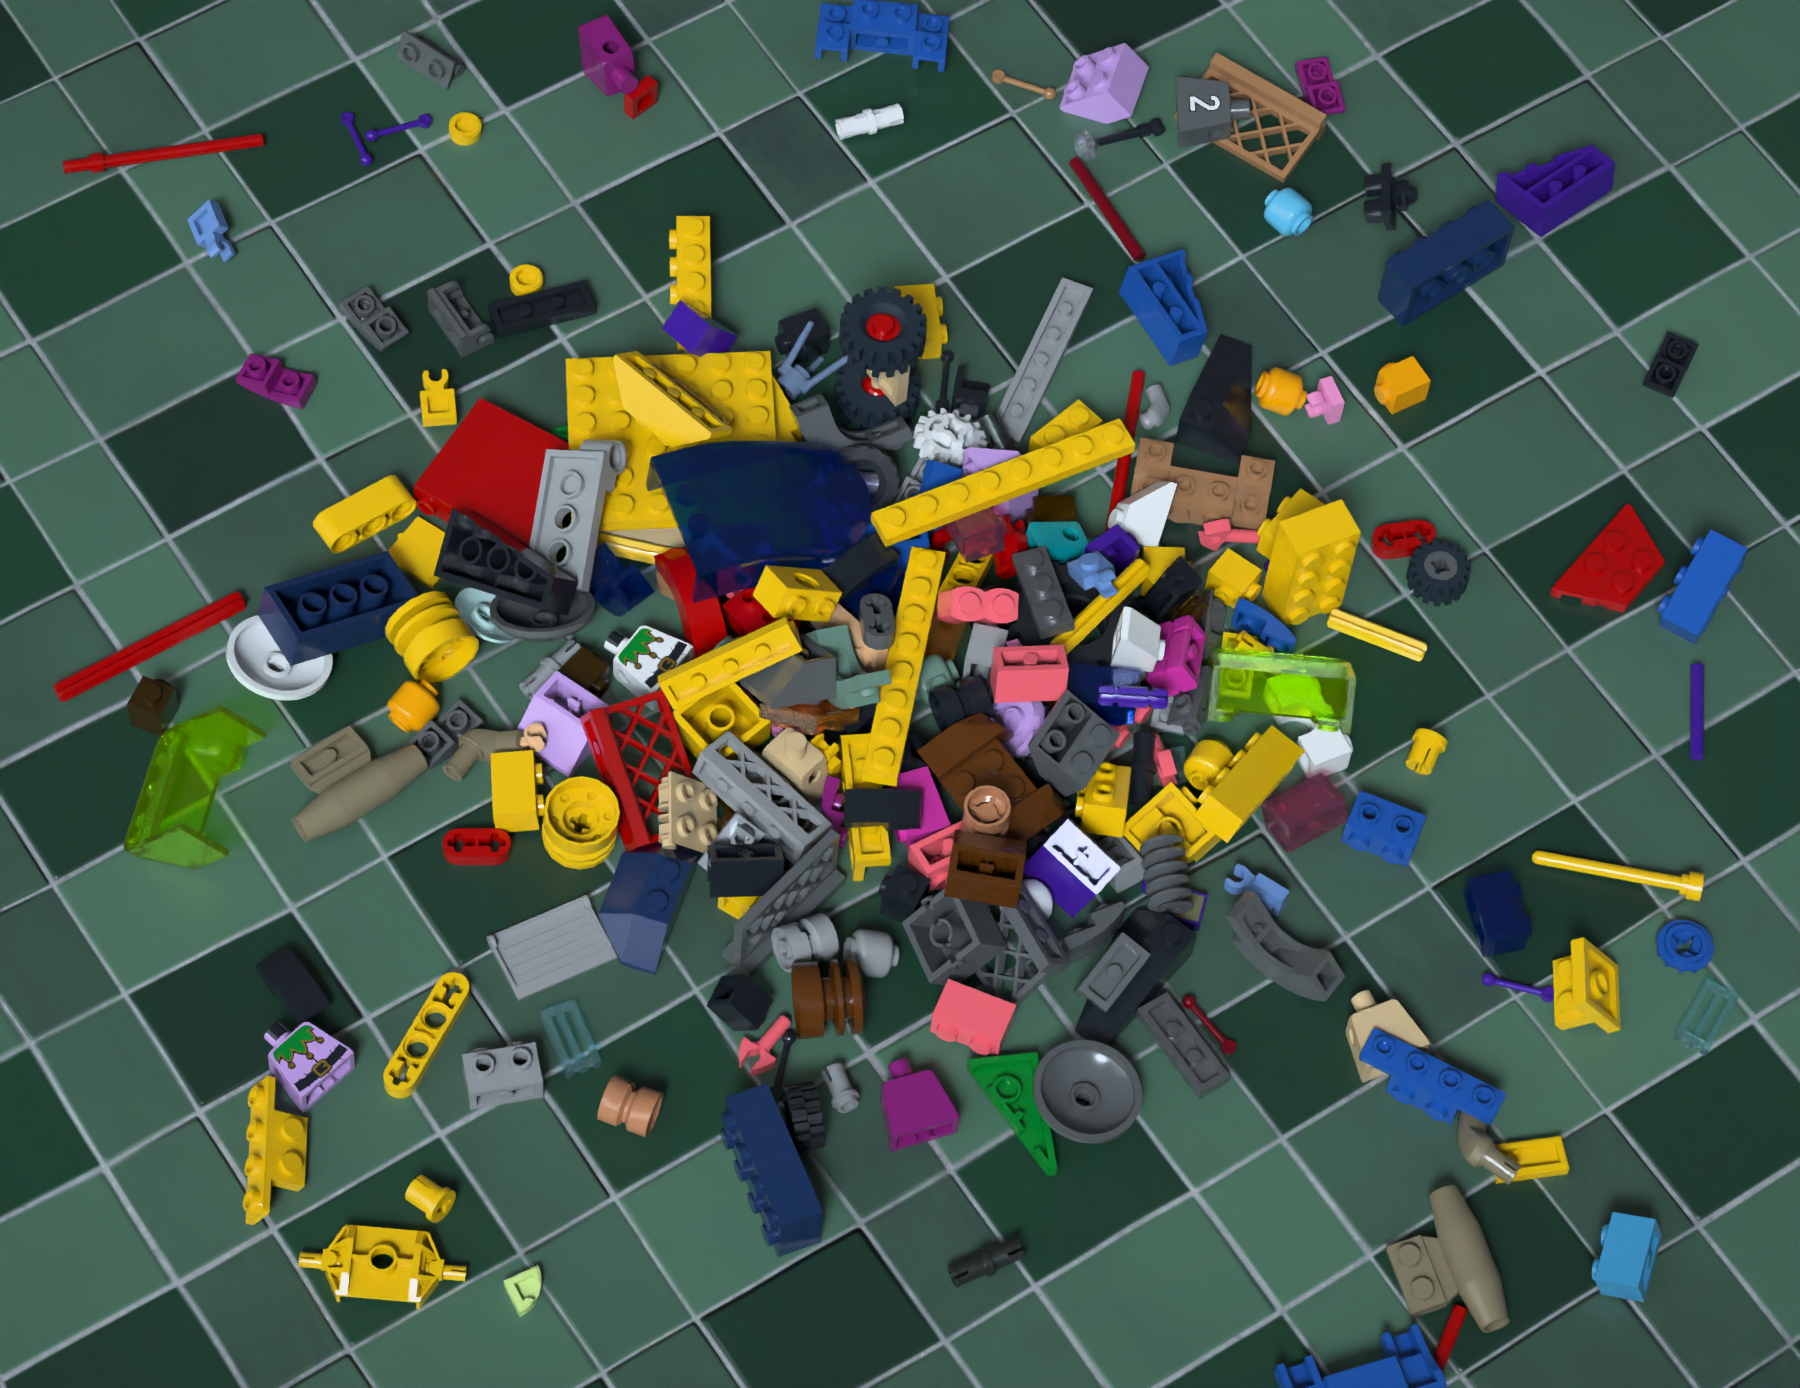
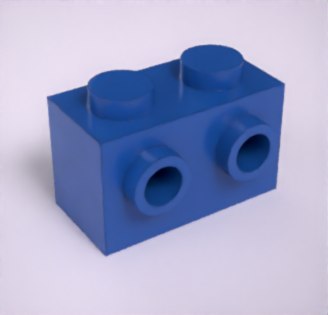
M1360 790L1345 825L1341 842L1348 844L1357 851H1367L1380 856L1388 863L1401 864L1408 867L1427 816Z

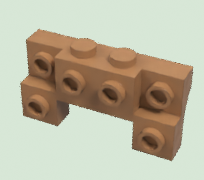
M1140 437L1130 497L1158 481L1173 482L1177 484L1166 519L1175 523L1198 525L1221 519H1229L1231 529L1259 530L1262 523L1266 520L1275 467L1274 460L1241 455L1238 476L1232 477L1170 466L1174 443Z

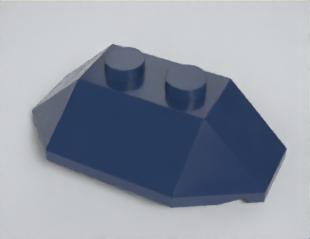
M655 843L622 853L599 911V919L617 953L616 955L621 965L656 975L696 871L697 861L702 855L701 852L676 844V849L674 850L663 849L662 843Z

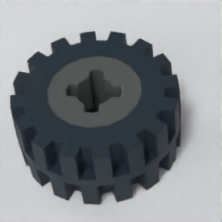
M1432 540L1430 545L1427 542L1421 544L1420 549H1415L1409 562L1406 574L1409 590L1414 589L1413 595L1417 599L1422 596L1423 603L1428 604L1429 601H1433L1434 606H1440L1441 602H1444L1445 606L1450 605L1453 599L1458 601L1467 588L1471 574L1470 560L1466 561L1468 555L1465 551L1460 553L1458 545L1454 544L1451 547L1449 546V541L1443 540V544H1439L1438 540Z

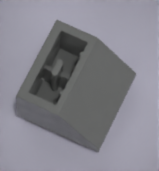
M800 634L799 637L803 651L740 679V685L772 710L784 711L788 710L790 706L798 704L817 705L822 703V700L836 698V657L805 634Z
M1065 690L1029 742L1028 748L1038 774L1066 797L1085 789L1120 734L1069 690Z

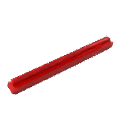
M234 591L77 671L53 685L56 696L61 702H65L245 610L244 598L238 591Z

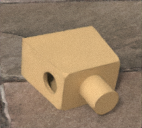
M792 727L785 728L764 748L761 756L773 769L788 780L791 787L813 805L823 796L824 784L828 776L826 757L808 742L802 733L796 732Z
M1369 990L1362 991L1352 997L1351 1002L1357 1013L1349 1017L1346 1036L1363 1083L1386 1074L1359 1060V1055L1375 1028L1427 1053L1430 1042L1398 1000L1391 999L1377 1005Z

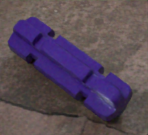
M1102 684L1098 690V703L1101 706H1113V703H1118V707L1147 708V705H1152V709H1165L1168 705V690L1166 688L1153 687V691H1148V687L1119 685V689H1114V685Z

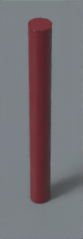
M1074 157L1071 159L1069 166L1135 262L1143 260L1146 256L1145 252L1081 158Z

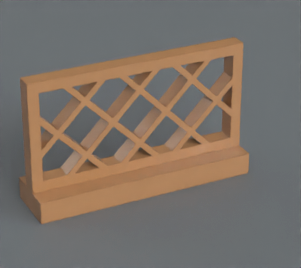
M1219 53L1214 55L1210 61L1209 69L1201 78L1229 83V91L1233 92L1230 93V100L1249 99L1252 108L1250 110V118L1254 117L1257 130L1239 133L1237 120H1231L1234 134L1228 139L1213 141V143L1282 183H1285L1316 139L1319 140L1326 131L1327 115ZM1176 112V114L1174 115V121H1176V122H1177V112ZM1271 114L1278 118L1279 126L1261 128L1259 116ZM1300 130L1308 135L1303 142L1289 145L1286 132ZM1282 133L1285 146L1267 149L1264 136ZM1259 137L1262 150L1249 152L1242 147L1241 140ZM1287 153L1289 162L1283 170L1270 164L1269 156Z

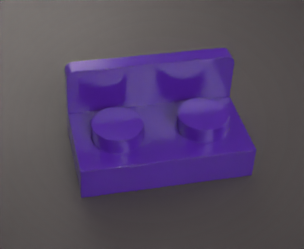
M1116 524L1087 544L1084 554L1099 551L1114 566L1115 575L1118 577L1135 559H1138L1140 548L1135 537L1131 533L1125 532Z

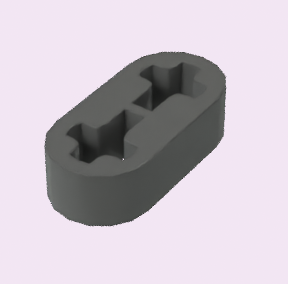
M873 593L863 596L860 600L859 622L863 642L866 646L875 650L888 649L894 644L895 620L891 601L881 594Z

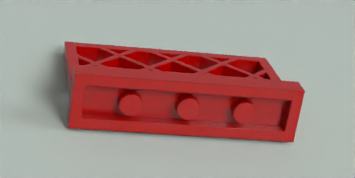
M662 690L605 708L594 709L580 717L601 781L612 790L618 800L620 810L618 830L626 852L658 842L659 834L650 835L646 820L650 811L658 816L666 814L659 812L658 807L654 806V803L659 794L658 785L661 784V779L667 776L670 768L677 770L685 777L695 780L668 700ZM657 701L661 713L657 724L640 716L645 703ZM637 706L635 712L629 710V708ZM620 712L631 718L625 734L613 729L609 718L610 714ZM637 722L653 730L647 746L630 738ZM658 734L671 741L673 749L669 758L652 750ZM626 744L643 752L637 768L624 761L622 753ZM648 756L665 764L658 780L642 772ZM638 778L655 786L648 802L636 795L634 786Z

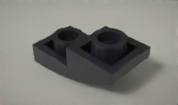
M1667 332L1642 386L1674 398L1699 344Z
M876 532L846 551L822 572L842 592L839 599L841 602L868 587L870 578L897 564L899 555L891 546L885 547Z
M845 789L844 824L847 828L883 826L886 831L921 829L923 795L921 792L896 789Z
M287 947L255 965L256 970L273 997L279 996L296 1025L301 1024L331 1005L306 968Z

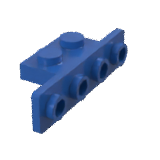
M1377 1028L1373 1029L1359 1055L1360 1061L1390 1075L1385 1092L1391 1094L1395 1100L1402 1104H1411L1425 1111L1430 1118L1436 1121H1445L1452 1124L1458 1110L1490 1125L1506 1097L1505 1092Z

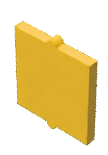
M417 516L404 533L397 535V541L388 552L400 570L431 589H434L443 579L434 576L445 532Z

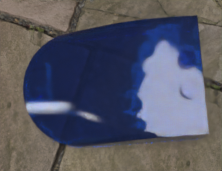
M733 440L683 448L653 456L650 460L646 488L648 491L662 488L696 570L691 596L694 603L757 586L766 565L806 569L827 567L858 544L868 527L871 515V499L862 475L845 457L821 445L793 441Z

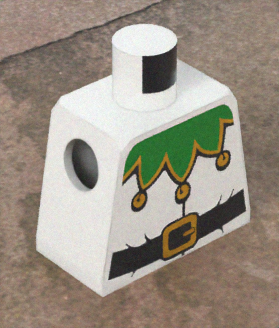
M646 625L640 626L630 639L614 630L604 644L605 649L615 654L613 659L614 677L636 697L662 690L658 684L657 676L693 660L692 645ZM656 700L645 703L653 711L658 706Z

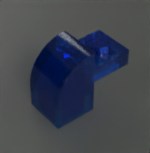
M605 542L596 548L590 585L595 591L592 596L608 612L621 617L655 592L634 563L625 569Z

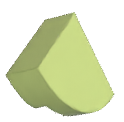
M538 1265L503 1280L504 1287L520 1317L528 1313L540 1297L542 1278Z

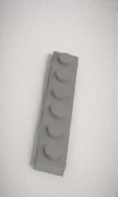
M1062 277L1001 402L998 414L1009 437H1013L1015 444H1013L1014 448H1020L1092 298L1093 288Z

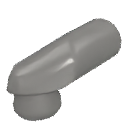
M1159 384L1150 386L1146 390L1151 405L1147 408V412H1143L1140 415L1139 419L1142 426L1147 430L1153 429L1154 426H1161L1170 415V406L1163 388Z

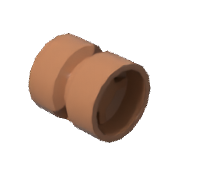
M989 785L978 786L971 790L964 802L962 831L1007 838L1011 804L1005 792Z
M613 1075L601 1099L597 1119L613 1126H618L623 1122L627 1131L647 1138L658 1118L664 1093L646 1086L636 1090L634 1082Z

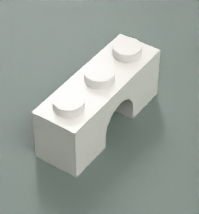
M1304 666L1268 679L1262 698L1277 725L1298 721L1307 725L1311 732L1299 736L1297 740V745L1305 750L1298 762L1309 782L1346 769L1353 752L1352 742L1346 733L1342 734L1339 729L1333 708L1330 705L1326 706L1322 699L1317 680L1309 676Z

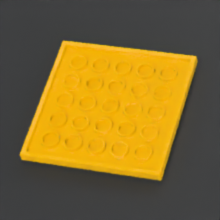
M770 351L706 353L702 357L693 354L645 356L646 360L659 365L677 377L726 418L733 429L731 434L672 448L662 444L658 440V436L647 427L636 423L634 417L623 408L613 364L614 357L565 359L569 450L579 451L581 444L585 440L599 439L619 440L624 444L627 452L626 466L620 475H616L614 492H605L599 531L781 524Z

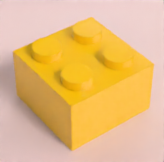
M735 682L672 712L683 745L696 759H698L701 751L727 731H730L751 751L770 738V719ZM726 745L718 751L726 760L738 761V755L729 746Z

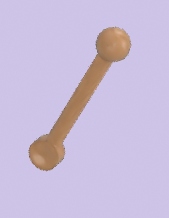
M995 70L992 73V81L996 84L1006 82L1042 94L1048 100L1056 97V90L1052 87L1045 89L1005 76L1002 70Z

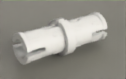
M899 103L881 109H864L860 114L836 119L835 126L840 140H844L865 133L873 135L877 133V130L901 125L904 123V115Z

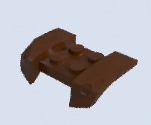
M977 713L954 723L917 751L962 812L966 796L978 786L989 785L1004 791L1011 804L1007 839L1027 842L1066 813L1065 806L1057 789H1053L1048 783L1037 790L1001 743L1012 739L1014 735L986 714Z

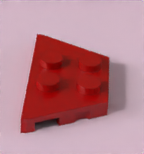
M1627 503L1556 582L1551 589V596L1560 599L1563 594L1581 598L1582 604L1591 606L1601 605L1609 610L1624 613L1663 569L1665 560L1631 505Z

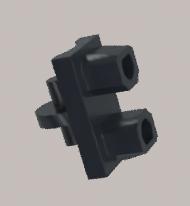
M1391 163L1381 164V173L1365 176L1367 197L1380 196V200L1364 202V215L1367 223L1384 222L1386 231L1396 230L1397 206L1400 211H1407L1408 206L1413 205L1418 200L1417 189L1409 185V181L1406 179H1401L1398 185L1397 179L1392 176Z

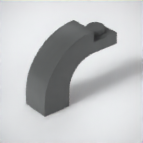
M822 394L789 406L793 419L807 443L818 455L829 462L837 452H840L847 446L862 443L874 445L884 451H893L903 447L905 442L913 439L910 428L902 416L863 431L843 429L834 422L829 405ZM859 465V466H855V467H853V468H854V469H866V468H870V467L865 466V465Z
M1245 891L1225 916L1236 932L1232 942L1241 954L1262 974L1284 989L1308 999L1326 1002L1345 978L1343 971L1330 951L1305 946L1282 931L1274 922L1256 892Z

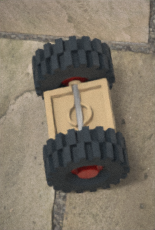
M879 287L878 293H873L872 288L864 290V297H861L859 293L852 297V304L847 302L844 306V313H841L839 345H841L840 351L843 357L847 355L848 357L847 364L839 368V373L836 374L834 404H836L837 415L843 414L842 422L846 426L851 422L853 423V431L867 430L900 416L909 425L912 422V416L915 417L917 413L920 377L919 374H915V365L918 363V357L922 358L924 353L927 318L926 314H922V306L919 302L913 305L914 297L909 294L904 298L901 297V290L894 288L893 293H886V287Z

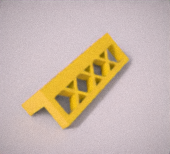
M786 617L781 618L657 676L658 684L672 708L676 710L803 651L798 628L793 620L789 622Z
M870 733L840 735L838 756L841 760L840 778L842 794H845V789H883L882 784L861 781ZM883 826L849 828L847 837L853 881L864 880L865 867L890 866L888 831Z

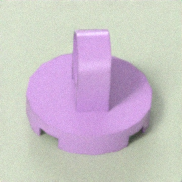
M993 701L994 720L1014 735L1012 739L1001 743L1010 756H1027L1030 753L1028 744L1050 713V707L1042 705L1041 701L995 703Z

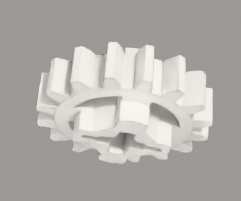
M941 408L939 414L932 410L928 411L927 417L920 416L913 433V438L915 439L913 447L920 449L919 456L921 458L928 456L930 460L937 462L941 460L942 463L961 468L965 449L968 447L986 448L988 441H986L984 431H980V424L978 422L971 423V415L969 414L964 417L959 416V411L956 409L953 413H947L945 408Z

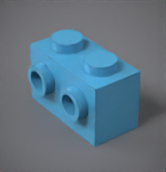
M1612 1212L1610 1223L1605 1224L1602 1229L1601 1246H1603L1601 1256L1600 1258H1595L1592 1266V1279L1595 1280L1601 1295L1645 1302L1662 1237L1656 1219Z

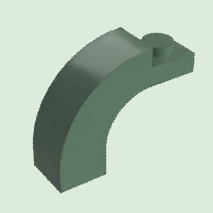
M847 624L819 629L805 634L836 657V698L827 699L831 704L840 709H849L880 702V687L892 683L889 669L866 673L861 668L854 654Z

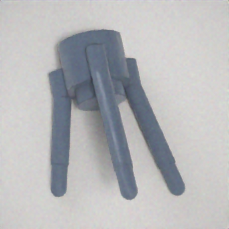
M809 321L806 324L787 359L777 369L781 375L776 381L784 395L791 400H795L801 393L805 395L814 385L847 363L848 355L840 358L812 378L810 374L824 362V357H818L806 369L798 364L794 367L791 366L814 326L813 321Z

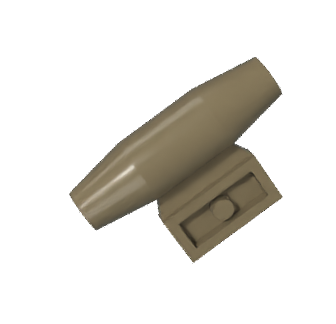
M350 725L290 761L291 770L308 790L319 794L292 817L294 828L305 842H310L349 826L396 797L427 770L428 765L423 754L412 744L371 761L369 747Z
M1448 1185L1441 1187L1429 1195L1437 1238L1418 1235L1385 1247L1411 1319L1447 1307L1459 1294L1482 1332L1488 1333L1505 1327L1510 1322L1501 1276L1480 1223L1457 1186Z

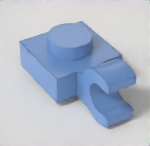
M207 200L187 221L197 246L206 248L211 258H215L220 253L223 262H227L235 255L233 246L222 235L229 228L219 203Z
M1099 551L1084 554L1080 558L1067 563L1069 575L1084 590L1095 587L1105 599L1118 594V590L1111 582V580L1116 579L1114 566Z
M1237 864L1233 874L1242 881L1234 882L1227 877L1224 882V889L1233 895H1240L1245 893V891L1256 892L1267 911L1278 918L1286 907L1290 891L1263 874L1258 873L1255 876L1245 866Z

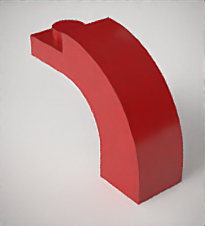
M687 546L672 548L665 553L655 555V567L667 583L675 599L681 618L684 642L693 646V659L712 651L717 644L727 637V632L716 591L697 551L691 553Z

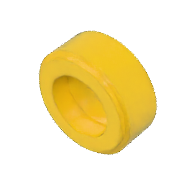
M461 112L450 119L449 136L453 142L468 146L480 139L482 124L476 115L469 112Z
M522 264L515 267L510 273L511 291L518 297L542 291L543 274L541 270L530 264Z

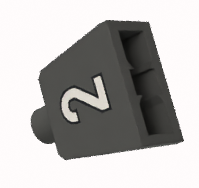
M1176 77L1178 148L1228 139L1231 136V120L1250 119L1249 99L1230 100L1229 83L1225 81Z

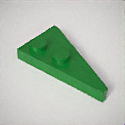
M1038 1052L968 1059L967 1071L1047 1176L1056 1175L1057 1163L1051 1128L1040 1116L1032 1093L1033 1077L1039 1065Z

